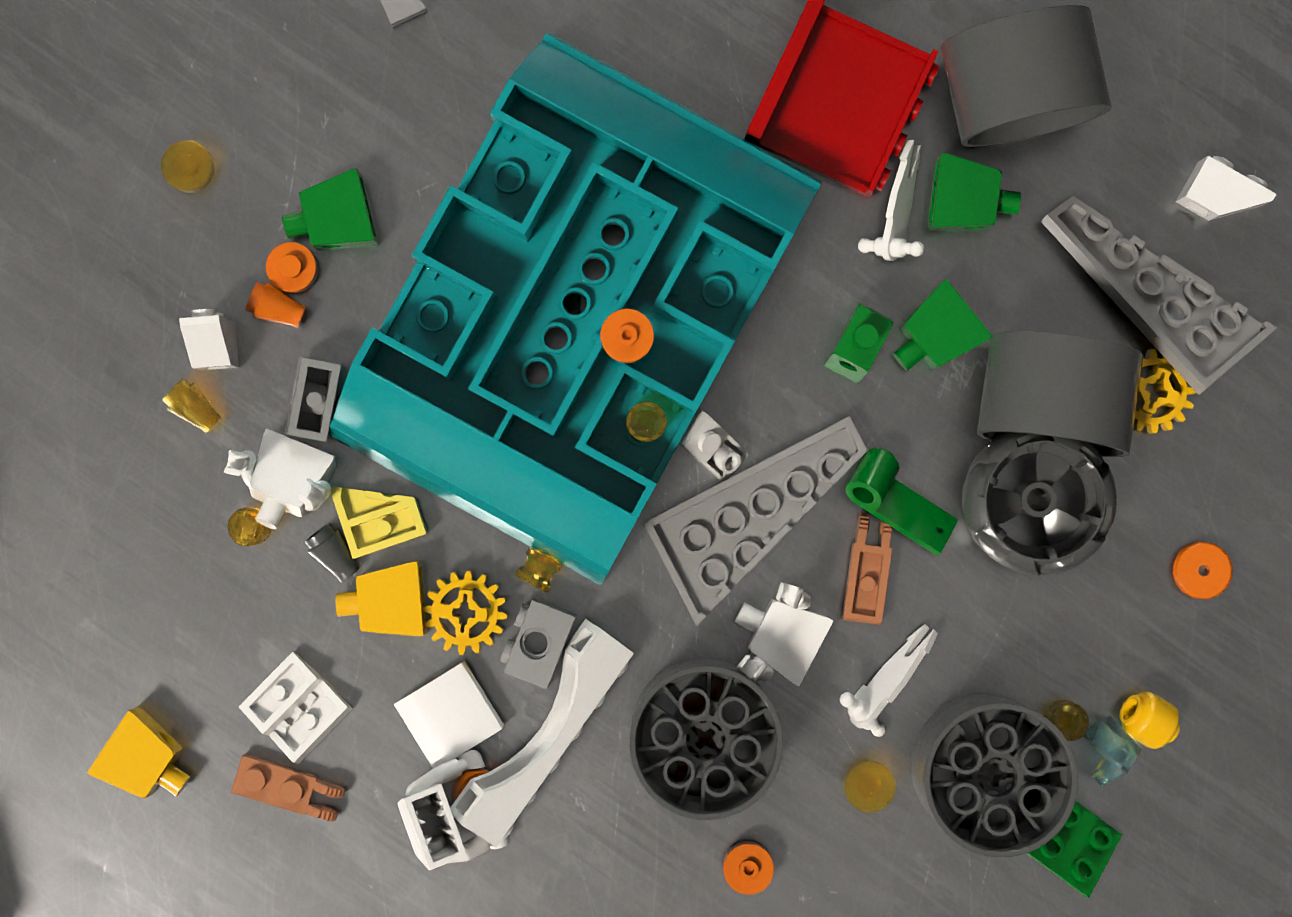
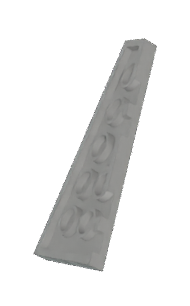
M1071 196L1048 213L1041 221L1198 395L1277 329L1276 326L1268 321L1262 324L1246 314L1248 308L1237 301L1231 304L1215 294L1214 286L1164 254L1159 258L1143 247L1145 242L1133 235L1131 238H1128L1114 229L1110 219L1074 196Z
M850 416L643 522L696 626L868 451Z

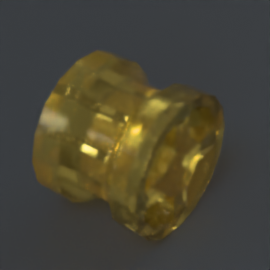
M641 402L634 405L626 416L628 433L633 438L643 442H651L658 439L664 433L667 426L664 410L652 402Z
M241 508L231 515L228 520L227 529L229 536L234 542L242 546H254L268 539L272 528L266 527L255 520L260 508Z
M529 547L525 554L526 562L523 566L517 568L514 575L548 593L552 586L550 580L553 574L558 573L563 565Z
M1064 699L1052 702L1046 708L1044 717L1060 730L1067 741L1080 739L1086 733L1089 726V717L1080 705Z

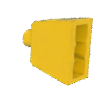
M422 560L356 576L357 592L336 593L337 615H359L361 631L409 636H424L428 633L427 627L424 625L427 622L426 612L423 611L425 594Z
M139 706L127 711L87 772L97 779L145 799L152 795L159 785L178 796L191 778V776L173 765L183 750L182 746Z

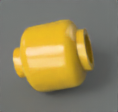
M1144 691L1132 695L1126 699L1121 707L1119 717L1123 732L1129 738L1148 748L1158 749L1163 747L1167 743L1174 741L1179 734L1180 717L1178 709L1172 703L1153 692Z

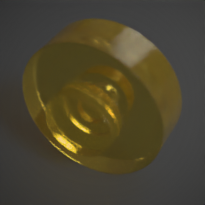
M186 140L174 143L165 151L161 161V170L165 180L172 187L185 193H194L204 189L211 182L214 175L215 166L211 154L203 146L193 141Z
M874 760L857 762L850 767L845 775L843 782L844 792L849 802L856 809L868 813L878 812L887 807L892 801L895 794V781L891 772L880 762Z

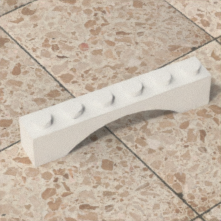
M585 619L563 649V667L559 690L552 709L540 730L509 761L488 773L470 779L450 807L453 817L463 827L494 847H497L501 840L511 833L514 823L523 809L535 799L538 788L548 774L557 768L560 757L567 747L579 737L584 723L594 709H597L603 703L606 692L616 678L625 672L628 667V661L634 653L601 628Z

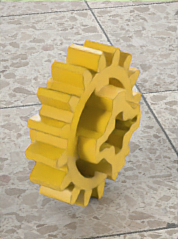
M1156 349L1147 350L1145 359L1143 357L1142 367L1152 366V369L1148 370L1146 377H1140L1133 431H1141L1146 425L1148 434L1157 433L1159 424L1164 431H1169L1173 429L1172 419L1178 423L1184 422L1186 418L1181 410L1193 409L1194 404L1186 399L1187 395L1196 392L1192 387H1187L1184 378L1162 354L1157 358ZM1170 376L1175 384L1176 391L1173 390L1169 381ZM1154 384L1153 390L1158 393V397L1150 399L1151 393L1145 389L1146 386ZM1158 407H1170L1165 414L1152 418V414L1156 413Z
M467 570L464 579H460L455 571L450 573L451 583L448 584L443 579L436 581L440 588L439 593L428 591L427 596L434 602L433 605L423 607L424 612L432 614V619L425 622L424 625L425 627L435 626L437 631L431 639L436 641L443 637L446 640L444 650L448 651L455 644L458 645L459 655H463L467 646L471 645L476 654L481 651V641H484L489 646L495 643L491 636L492 632L503 633L504 628L497 622L498 620L508 618V613L499 611V606L507 600L506 597L496 598L494 593L500 587L498 584L490 587L485 585L488 575L482 574L478 580H474L472 570ZM456 587H460L459 596L452 603H442L448 592ZM475 588L486 596L490 606H483L475 597ZM467 599L469 609L475 610V616L468 618L467 624L464 627L463 617L460 614H456V609L462 607ZM441 618L449 619L456 628L455 635L446 629ZM489 622L487 628L481 634L471 637L473 626L476 623Z

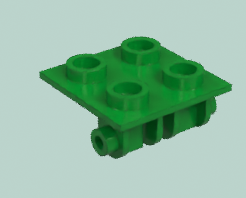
M1075 801L1073 810L1062 829L1046 844L1026 854L1088 899L1118 845L1122 834Z

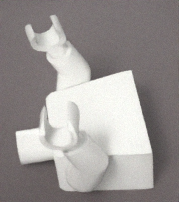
M267 428L263 434L257 458L250 450H243L241 452L229 450L228 463L224 473L236 476L241 475L245 484L249 486L251 496L263 502L255 520L266 527L277 529L285 511L295 516L303 517L307 511L317 510L331 493V486L328 480L336 469L335 456Z
M781 582L776 595L777 600L771 598L764 612L745 602L740 608L734 623L753 634L747 644V648L751 651L750 655H745L736 668L753 682H756V680L769 681L774 676L773 668L797 686H800L833 620L825 615L806 610L810 607L811 596L804 592V589Z
M477 750L468 751L458 756L459 760L452 759L431 769L409 784L406 788V797L397 803L413 850L428 870L449 863L467 862L488 852L489 848L499 849L509 844L510 834L503 838L497 847H494L479 836H475L462 843L442 784L457 779L467 769L485 767L483 758Z

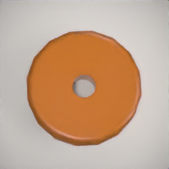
M1195 542L1186 545L1178 552L1173 562L1172 574L1176 585L1184 594L1196 599H1211L1219 596L1228 588L1232 580L1233 566L1230 557L1221 547L1209 542ZM1202 565L1207 569L1206 574L1203 576L1198 572L1199 567Z

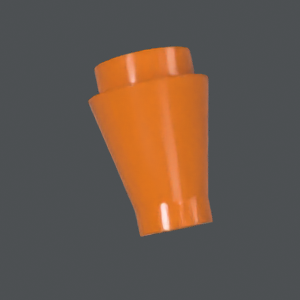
M256 282L245 310L253 313V318L289 324L298 328L306 306L299 304L269 282L266 285Z

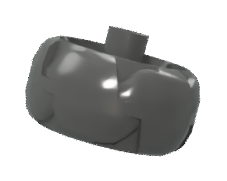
M1015 432L1001 433L989 441L975 456L969 466L962 489L963 516L974 541L997 563L1028 575L1058 574L1084 563L1105 542V537L1114 523L1117 509L1115 480L1109 465L1104 461L1098 449L1090 442L1054 436ZM1027 453H1037L1036 473L1038 481H1023L1015 487L1013 492L993 488V485L996 486L998 483V479H996L998 474L1010 461ZM1070 467L1079 474L1086 495L1084 513H1080L1078 519L1065 511L1055 508L1057 496L1051 487ZM1038 489L1039 493L1036 496L1041 497L1040 503L1029 506L1028 494ZM1020 512L1033 517H1042L1047 539L1051 545L1032 547L1020 544L1007 536L1005 530L999 527L998 524L1005 523Z

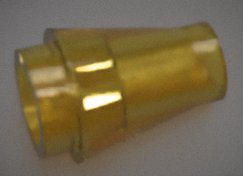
M184 378L162 400L169 406L167 409L169 412L200 428L205 434L221 418L194 382L190 384Z

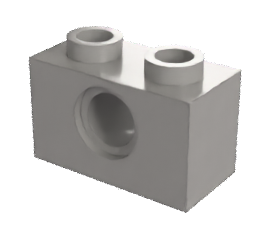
M299 356L285 428L287 435L327 442L341 368L340 364Z
M536 598L532 599L530 606L523 603L514 624L521 627L516 641L508 639L500 659L501 662L506 663L503 673L547 690L577 615ZM536 631L544 634L547 639V648L542 652L531 651L526 644V638L529 633Z

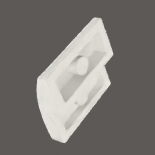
M292 652L239 706L262 734L270 736L286 756L296 764H300L353 709L296 652Z
M465 661L394 704L432 768L455 759L505 727Z

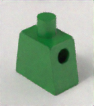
M941 153L936 159L927 231L989 230L995 225L997 213L1018 214L1021 192L1000 189L1002 171L948 153Z
M357 168L299 192L302 211L282 216V223L287 238L308 234L311 246L317 250L379 245L363 176Z
M945 279L931 291L900 326L901 332L909 341L897 349L893 356L906 371L910 370L922 359L934 370L989 340L991 333L951 283Z
M858 301L824 366L858 384L870 370L894 321Z

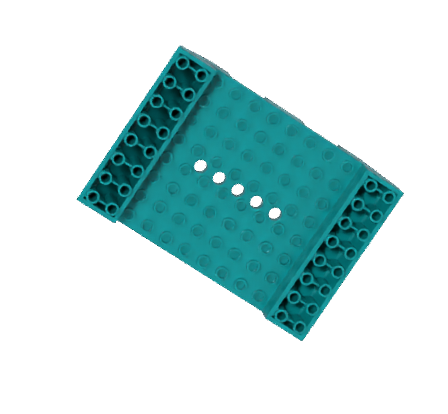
M546 33L542 41L532 50L507 81L490 112L493 125L458 188L452 185L449 186L411 255L417 262L379 331L373 327L370 329L354 358L333 420L329 425L331 438L593 582L602 585L823 181L562 38ZM611 224L619 225L625 232L624 240L615 246L606 244L602 239L603 230ZM590 259H599L605 264L606 272L602 278L590 280L583 274L584 264ZM578 293L585 297L587 306L581 314L571 315L566 312L564 301L568 295ZM617 310H637L649 319L653 327V345L649 353L637 362H618L612 359L603 349L600 339L602 325L606 318ZM558 327L567 333L568 340L563 348L553 350L546 345L545 336L550 329ZM534 362L544 363L548 368V378L542 384H532L526 377L528 366Z

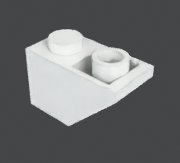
M1207 156L1197 162L1175 202L1210 221L1263 206L1273 201L1276 193L1267 189L1268 184L1264 180L1253 175L1244 176L1233 170L1234 165L1227 159L1220 156H1213V158Z
M215 309L192 310L191 317L179 318L181 332L193 369L203 371L239 368L235 321L225 318L224 313H215Z
M698 408L679 443L682 448L721 482L727 480L749 455L717 422L700 408Z

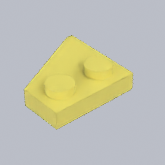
M342 487L331 488V495L353 559L428 534L415 497Z

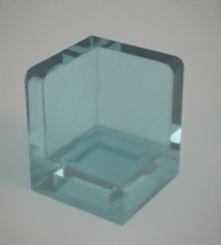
M1110 715L1088 727L1083 733V736L1103 756L1091 775L1101 786L1128 773L1142 750Z

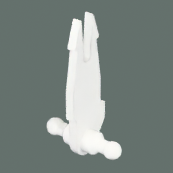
M907 140L899 158L901 161L889 198L883 237H878L876 240L862 238L858 243V249L863 253L875 252L877 256H882L887 261H895L898 257H905L906 254L918 257L924 253L925 248L921 242H907L909 235L907 227L912 209L917 170H919L921 145H914L915 140Z
M926 624L921 626L906 639L907 642L882 666L867 686L863 684L855 695L850 692L841 694L840 703L848 708L850 721L856 727L866 730L871 729L873 735L877 737L885 735L886 726L878 721V715L889 702L892 703L910 680L925 654H929L938 635L934 629L917 647L929 630Z

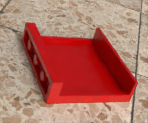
M808 0L748 127L745 139L775 155L869 198L874 189L882 191L891 173V170L885 168L891 154L898 157L908 135L902 133V129L907 119L914 122L924 100L918 98L923 84L931 86L940 65L934 63L939 51L933 49L931 54L926 53L825 6V0Z

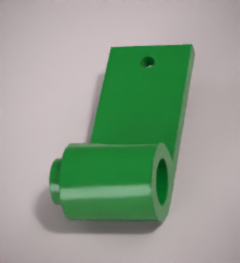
M869 449L862 457L846 486L848 497L861 508L936 556H939L958 519L897 481L895 478L900 467L891 452L885 449Z

